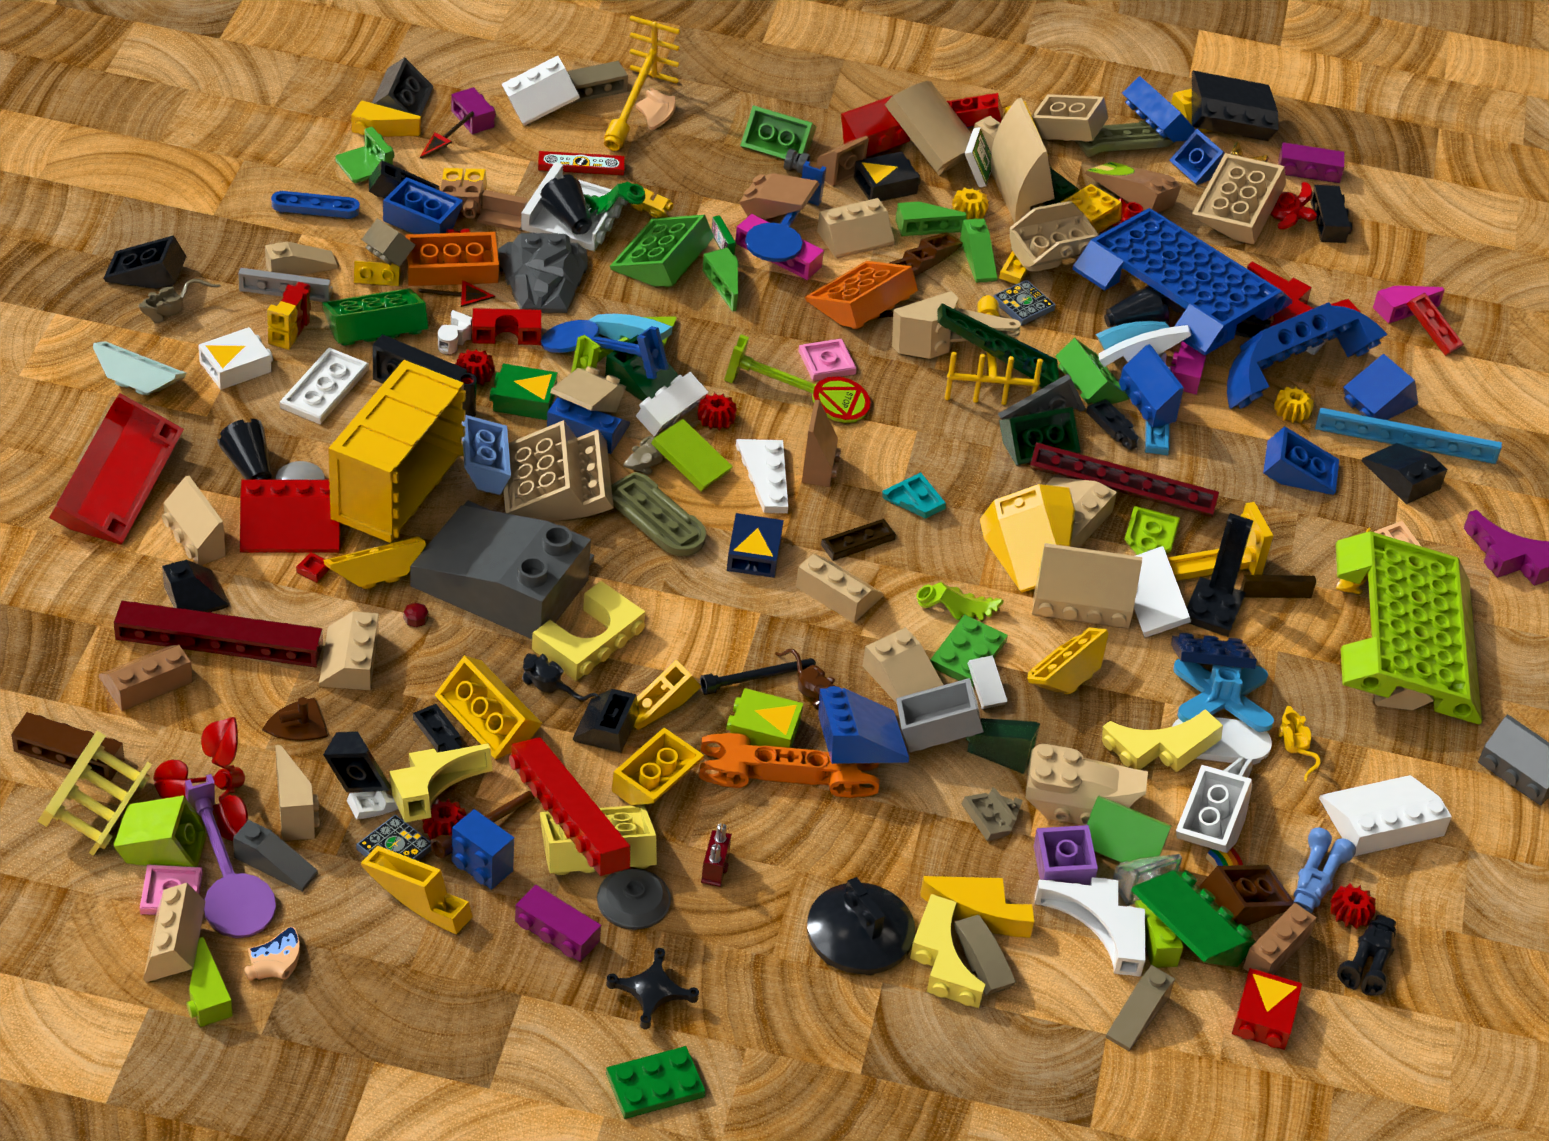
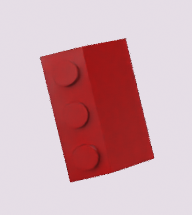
M892 96L841 113L844 144L867 136L869 139L866 157L909 142L910 137L885 106Z

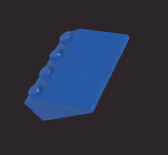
M830 686L820 689L818 717L832 764L909 763V755L894 710L846 688Z

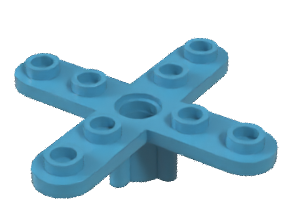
M1180 659L1175 661L1174 673L1202 692L1179 707L1177 715L1182 722L1192 719L1205 709L1213 715L1224 708L1255 731L1264 732L1273 727V716L1245 697V695L1266 683L1268 673L1264 668L1257 665L1255 669L1213 665L1212 672H1209L1198 663L1182 662Z

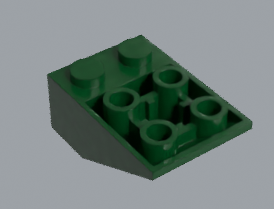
M636 335L627 342L638 344L637 336L639 335ZM615 350L606 356L605 377L611 375L620 379L619 384L626 386L625 390L642 402L647 397L654 398L655 393L663 386L667 388L671 386L670 383L679 375L668 363L669 368L667 370H659L656 373L657 378L650 379L647 378L641 357Z

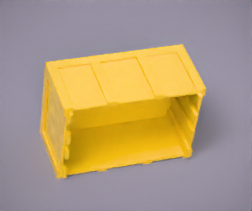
M406 360L401 362L328 448L330 513L332 520L389 543L399 537V531L408 519L416 513L418 507L433 488L440 483L442 477L454 462L461 456H464L462 437L465 436V426L462 425V421H465L466 411L462 407L463 402L466 400V391H464L463 382Z

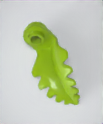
M942 582L932 586L925 585L919 589L916 595L918 604L922 608L932 607L941 602L957 620H960L962 615L965 614L973 619L976 615L980 621H983L984 614L987 617H991L992 611H998L999 606L1004 602L1001 598L993 599L989 597L986 600L982 596L975 598L972 593L963 594L958 587H949Z

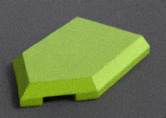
M1134 506L1125 541L1137 555L1162 546L1167 554L1172 550L1180 517Z

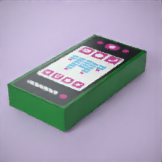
M720 215L714 216L711 229L714 240L720 249L728 247L731 253L735 255L736 242L722 217Z

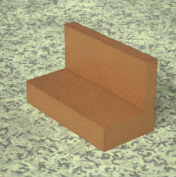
M484 190L482 210L477 223L520 231L521 212L527 205V198Z

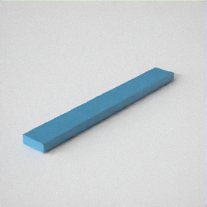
M1320 408L1315 424L1316 430L1389 444L1398 443L1410 448L1496 464L1502 448V442L1326 408Z

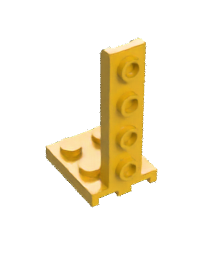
M1255 502L1245 503L1243 514H1241V517L1253 520V525L1240 570L1249 569L1252 575H1262L1273 534ZM1219 549L1168 557L1176 581L1212 575Z

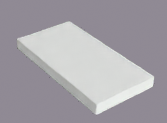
M328 348L280 401V408L321 424L369 370V363Z
M1162 546L1136 555L1142 557V565L1134 610L1144 637L1146 638L1190 623V616L1164 547Z

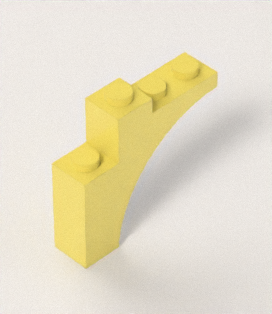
M489 744L439 753L436 752L435 748L409 753L410 768L389 771L392 796L404 822L431 818V805L436 797L445 789L466 778L493 771Z

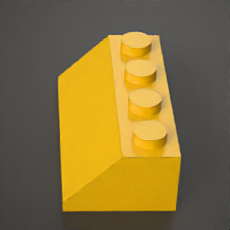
M464 655L435 693L438 700L481 745L489 744L491 755L497 760L512 752L513 743L531 739L543 724L482 660Z

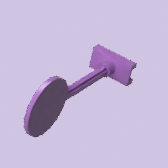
M212 774L206 775V783L193 786L191 780L185 781V798L196 813L202 817L223 878L217 880L207 891L204 907L205 918L213 929L224 936L233 938L251 937L263 931L272 921L276 910L274 893L269 885L257 876L234 873L212 813L213 805H215V782Z

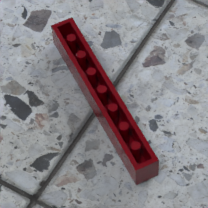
M1037 442L1030 463L1031 469L1070 479L1097 481L1116 492L1212 518L1219 496V491Z
M122 600L113 622L115 640L164 647L180 645L182 649L315 668H317L323 647L322 628Z

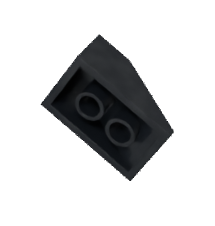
M174 235L115 251L103 279L105 282L153 289L170 287L176 283L187 256Z
M1398 443L1362 458V462L1405 504L1440 490L1448 470L1433 455Z

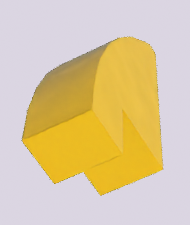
M378 845L361 862V866L386 891L410 910L431 923L457 935L472 919L473 915L469 901L447 893L440 869Z
M923 876L920 891L921 897L928 902L931 894L957 902L954 919L957 921L979 915L991 933L1031 938L1034 925L1032 904H1006L1003 878Z

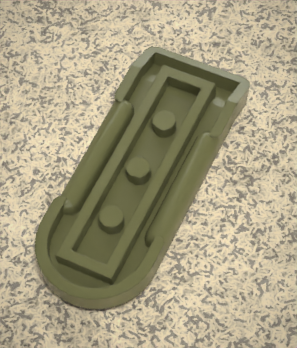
M1146 121L1103 125L1093 141L1083 142L1075 140L1088 157L1106 151L1161 148L1175 143L1168 137L1163 139L1156 132L1157 127L1153 130Z
M634 472L611 485L613 506L663 550L676 556H689L703 548L706 538L704 525L662 492L658 485L648 476Z

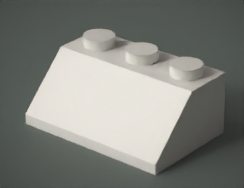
M559 56L549 59L502 83L507 97L523 126L580 98Z

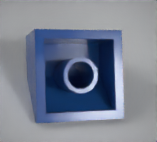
M1196 129L1169 161L1196 185L1211 180L1225 152L1200 130Z

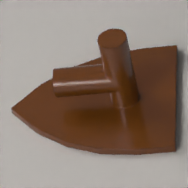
M299 698L298 702L291 703L278 710L262 728V731L286 740L307 741L328 737L315 698Z

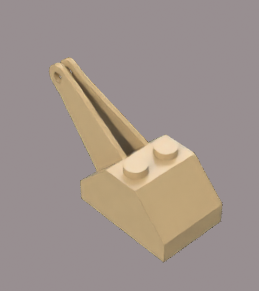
M950 291L894 309L892 347L899 354L931 359L949 353L953 342L968 341L938 323L937 309L942 303L1012 338L1020 335L1021 323L1015 319L958 308L959 298Z

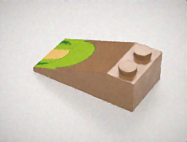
M1108 162L1086 170L1085 173L1127 202L1139 203L1143 207V211L1151 208L1157 213L1174 207L1182 186L1172 176L1115 162Z

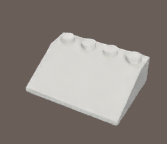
M1411 775L1327 793L1319 797L1342 839H1347L1355 845L1356 853L1354 856L1442 837L1445 835L1452 817L1441 798Z

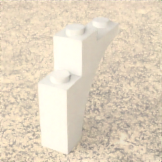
M1092 877L1090 885L1056 882L1053 880L1038 881L1035 893L1036 905L1047 906L1065 912L1089 927L1106 947L1112 960L1114 974L1141 977L1145 963V909L1132 906H1118V880Z

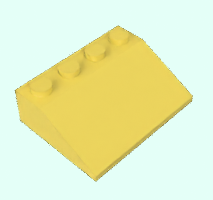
M645 805L600 808L630 845V867L645 869L650 865H657L656 833ZM540 812L549 872L557 875H566L572 871L595 872V869L589 866L583 854L577 851L571 839L565 836L559 824L557 825L554 822L549 812Z

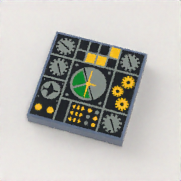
M1028 280L993 296L998 301L999 307L1010 317L1018 320L1021 326L1054 311L1056 305Z
M396 814L357 843V851L365 857L377 845L417 861L422 859L432 849L431 842Z

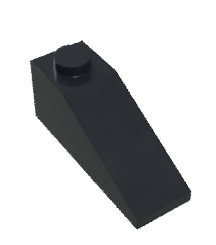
M383 160L380 161L369 177V192L384 199L406 177L439 190V185Z

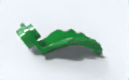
M627 181L617 184L610 192L598 197L596 195L584 194L588 209L591 208L589 212L593 213L598 209L597 215H599L604 210L607 212L618 197L631 204L638 205L644 202L646 195L642 186Z

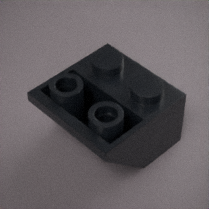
M610 689L599 694V697L591 698L573 736V741L621 753L639 715L637 695Z

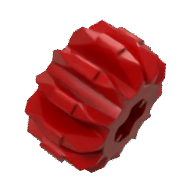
M477 348L475 351L467 349L466 353H460L455 365L467 369V373L474 374L477 378V384L479 383L482 386L484 382H490L495 372L492 355H487L486 350L479 352Z
M714 392L713 396L705 395V398L700 399L698 404V420L702 422V426H709L710 430L717 428L720 431L722 427L728 429L736 420V403L732 401V397L725 398L724 393L717 395Z
M437 798L435 804L431 805V818L422 819L424 833L428 834L430 840L441 834L452 835V827L466 816L465 808H460L459 801L451 803L448 798L446 802H441Z
M1350 883L1346 888L1340 886L1330 901L1331 914L1336 916V922L1343 921L1345 928L1348 925H1353L1355 929L1360 927V925L1366 927L1375 915L1376 898L1370 897V890L1363 891L1361 885L1357 888H1354Z

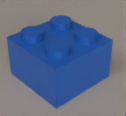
M475 809L452 827V862L458 869L466 871L473 876L476 882L484 884L491 890L513 872L514 837Z

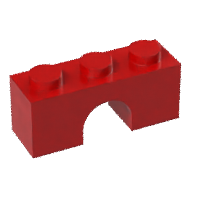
M473 308L472 343L495 344V337L499 333L510 332L517 336L518 345H541V310Z

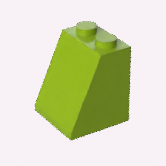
M185 796L128 804L114 841V848L128 864L198 867L207 831L203 821Z

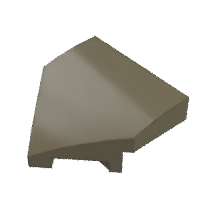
M992 787L989 794L983 793L966 796L961 804L985 839L991 841L1010 834L1023 800L1016 797L1014 801L1001 796Z

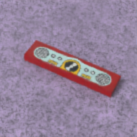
M539 151L538 170L549 171L553 164L557 162L563 164V172L624 175L625 156Z

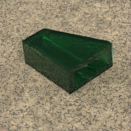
M981 718L984 732L966 737V740L969 741L967 752L1024 774L1030 763L1031 750L1036 745L1040 723Z

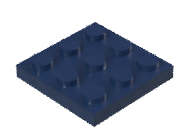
M1179 633V636L1172 635L1171 646L1182 662L1255 669L1257 659L1241 639L1228 638V641L1218 640V637L1205 635L1203 639L1194 638V635L1189 633Z

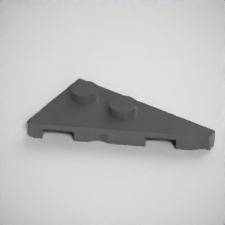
M1067 374L1003 410L998 415L1002 420L1059 408L1073 407V409H1078L1079 412L1086 410L1072 379Z

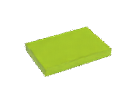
M684 419L656 436L651 442L700 491H703L726 475L733 467Z

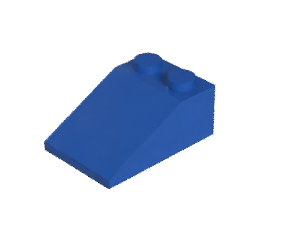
M1285 426L1267 441L1263 474L1282 485L1331 495L1336 493L1339 468L1338 458Z

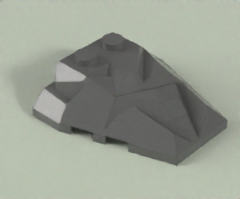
M520 233L514 242H507L498 248L499 270L504 272L507 285L511 286L512 295L520 309L541 310V313H567L575 297V290L581 284V277L588 268L587 250L578 243H570V238L567 234Z

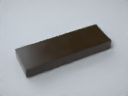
M881 519L824 538L821 541V546L832 561L893 541L896 534L886 520Z
M1244 575L1240 590L1246 592L1244 598H1312L1316 578L1315 576Z

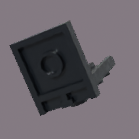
M1232 513L1229 514L1211 580L1200 577L1188 603L1187 611L1191 619L1189 624L1229 637L1246 594L1244 591L1235 589L1253 520Z

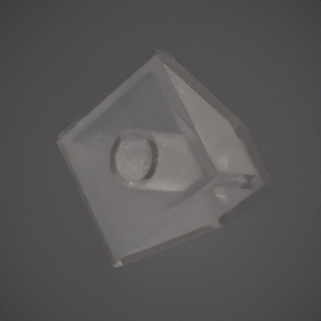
M1181 855L1139 858L1130 862H1122L1116 866L1113 880H1118V893L1126 905L1135 904L1136 900H1140L1131 891L1133 886L1172 870L1179 871L1182 861Z

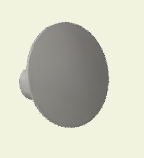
M295 461L281 467L276 474V480H324V473L313 463Z

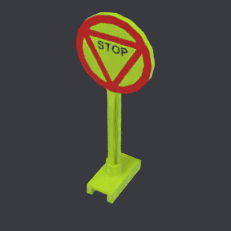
M740 334L737 345L733 349L724 381L733 383L741 368L747 371L753 370L812 393L813 402L820 400L828 418L833 421L842 423L857 422L863 419L869 412L871 400L867 391L860 384L839 376L827 377L820 380L817 384H813L754 361V358L745 355L749 337Z

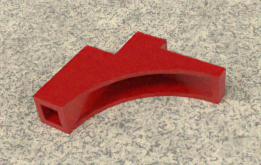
M1253 261L1247 266L1248 270L1277 287L1293 300L1291 305L1273 315L1274 321L1270 327L1314 309L1306 305L1312 287L1294 277L1287 281Z

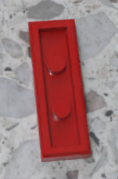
M1426 293L1411 299L1406 304L1445 356L1464 345Z

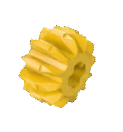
M973 187L972 189L963 188L962 191L958 190L952 201V209L966 212L967 220L983 219L989 207V200L987 199V194L981 193V190L976 191Z
M1296 386L1294 389L1286 387L1285 390H1280L1277 394L1274 409L1277 411V416H1283V421L1290 420L1292 424L1294 421L1302 423L1303 420H1308L1314 407V400L1311 399L1310 393H1305V389L1299 390Z

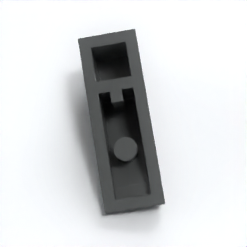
M248 820L233 837L235 859L302 892L318 874V870L275 833L255 822Z

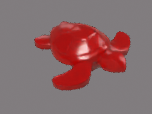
M1302 182L1299 196L1291 192L1281 193L1270 214L1272 217L1282 220L1277 224V228H1290L1301 218L1309 222L1317 218V214L1312 208L1304 207L1313 196L1309 183Z

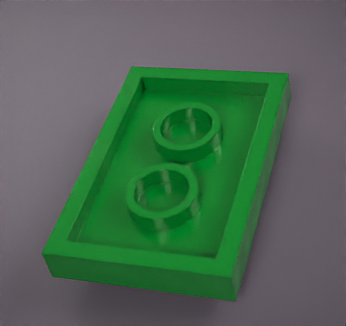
M687 1046L606 1067V1076L624 1119L705 1097V1088Z

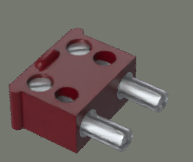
M722 823L717 825V831L712 830L702 866L701 879L703 884L721 887L723 876L727 873L729 867L727 861L732 834L726 833L725 824H723L721 832Z

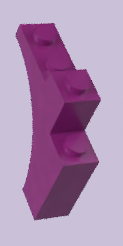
M1477 509L1469 512L1464 530L1479 545L1481 550L1486 553L1484 563L1497 578L1520 570L1534 586L1549 581V541L1534 540L1515 535L1490 522Z

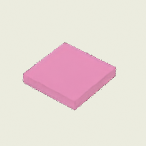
M842 339L799 345V353L813 381L822 380L827 377H842L856 374L857 368Z
M147 865L140 903V914L156 915L164 889L188 883L200 894L203 875L202 867Z

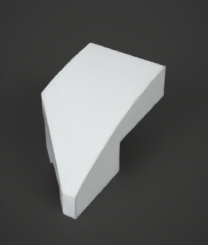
M385 791L349 793L346 800L356 820L383 815L398 809L393 796Z

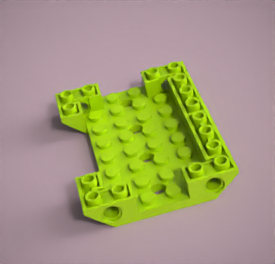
M1371 531L1338 540L1336 542L1337 578L1360 584L1368 572L1372 638L1341 647L1342 685L1386 698L1391 696L1397 686L1434 696V712L1480 725L1482 723L1470 581L1459 558Z

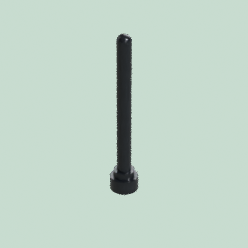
M813 658L801 660L802 670L811 665H816V661ZM797 661L721 677L712 673L701 675V689L704 695L716 693L722 686L798 671Z

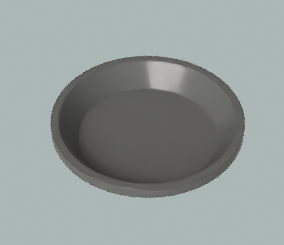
M629 868L610 874L600 884L597 892V904L601 914L612 924L632 930L648 928L660 922L668 913L671 901L670 891L660 877L652 872L636 868Z

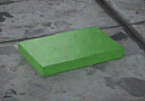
M1102 796L1097 797L1087 822L1095 852L1150 875H1153L1172 827L1169 824Z

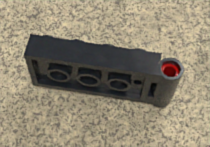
M383 334L372 345L373 380L384 383L403 360L409 361L463 382L466 400L463 402L462 409L466 411V415L476 416L477 378L474 374L467 373V369Z

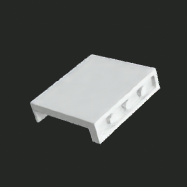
M555 162L521 212V230L531 233L567 234L570 238V243H578L585 249L595 251L597 246L603 243L606 232L612 229L614 219L619 218L623 205L626 206L628 202L618 197L607 212L604 210L599 215H597L598 209L593 213L589 212L592 221L589 231L585 234H574L544 208L540 201L542 198L540 196L541 190L553 178L558 180L564 178L563 164ZM579 180L583 194L600 197L612 190Z

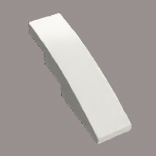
M1188 325L1140 334L1100 352L1099 361L1103 367L1122 356L1129 362L1140 350L1149 344L1159 355L1191 336V330Z

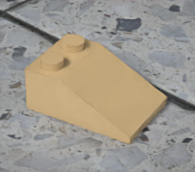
M587 366L586 369L577 368L555 385L550 393L591 411L617 412L626 386L619 384L620 379L611 375L603 377L599 375L600 371L598 369Z
M906 627L865 646L863 668L896 704V698L943 686L921 643Z
M275 745L282 840L315 839L314 828L319 827V813L317 811L319 810L318 794H312L311 782L281 745Z

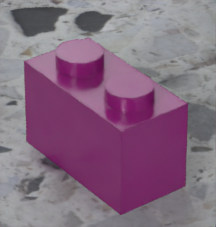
M474 87L451 94V111L460 121L470 112H474V115L463 124L471 134L494 128L496 111Z

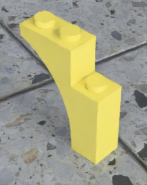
M1206 709L1182 724L1158 730L1133 729L1109 721L1103 726L1102 742L1108 750H1113L1127 767L1130 766L1133 769L1141 770L1157 757H1160L1164 765L1170 766L1175 772H1178L1222 739L1223 725Z
M931 894L913 941L910 959L921 964L933 966L927 992L938 997L960 1002L966 1006L979 1008L985 983L977 979L964 966L952 942L951 924L957 902Z

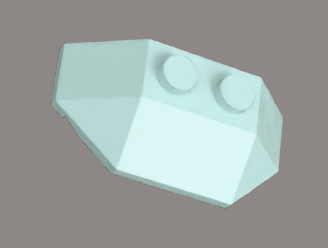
M107 341L93 344V349L107 378L115 380V384L118 386L135 388V392L139 394L149 395L150 393L161 391L186 377V372L113 345Z

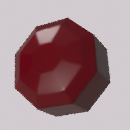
M420 603L409 604L403 611L404 621L412 627L425 625L429 618V611L425 605Z

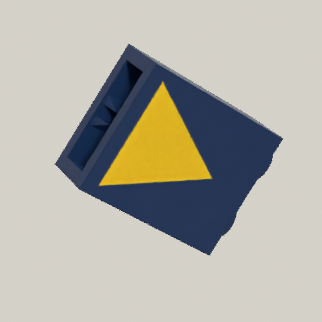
M736 513L726 571L775 578L784 520Z

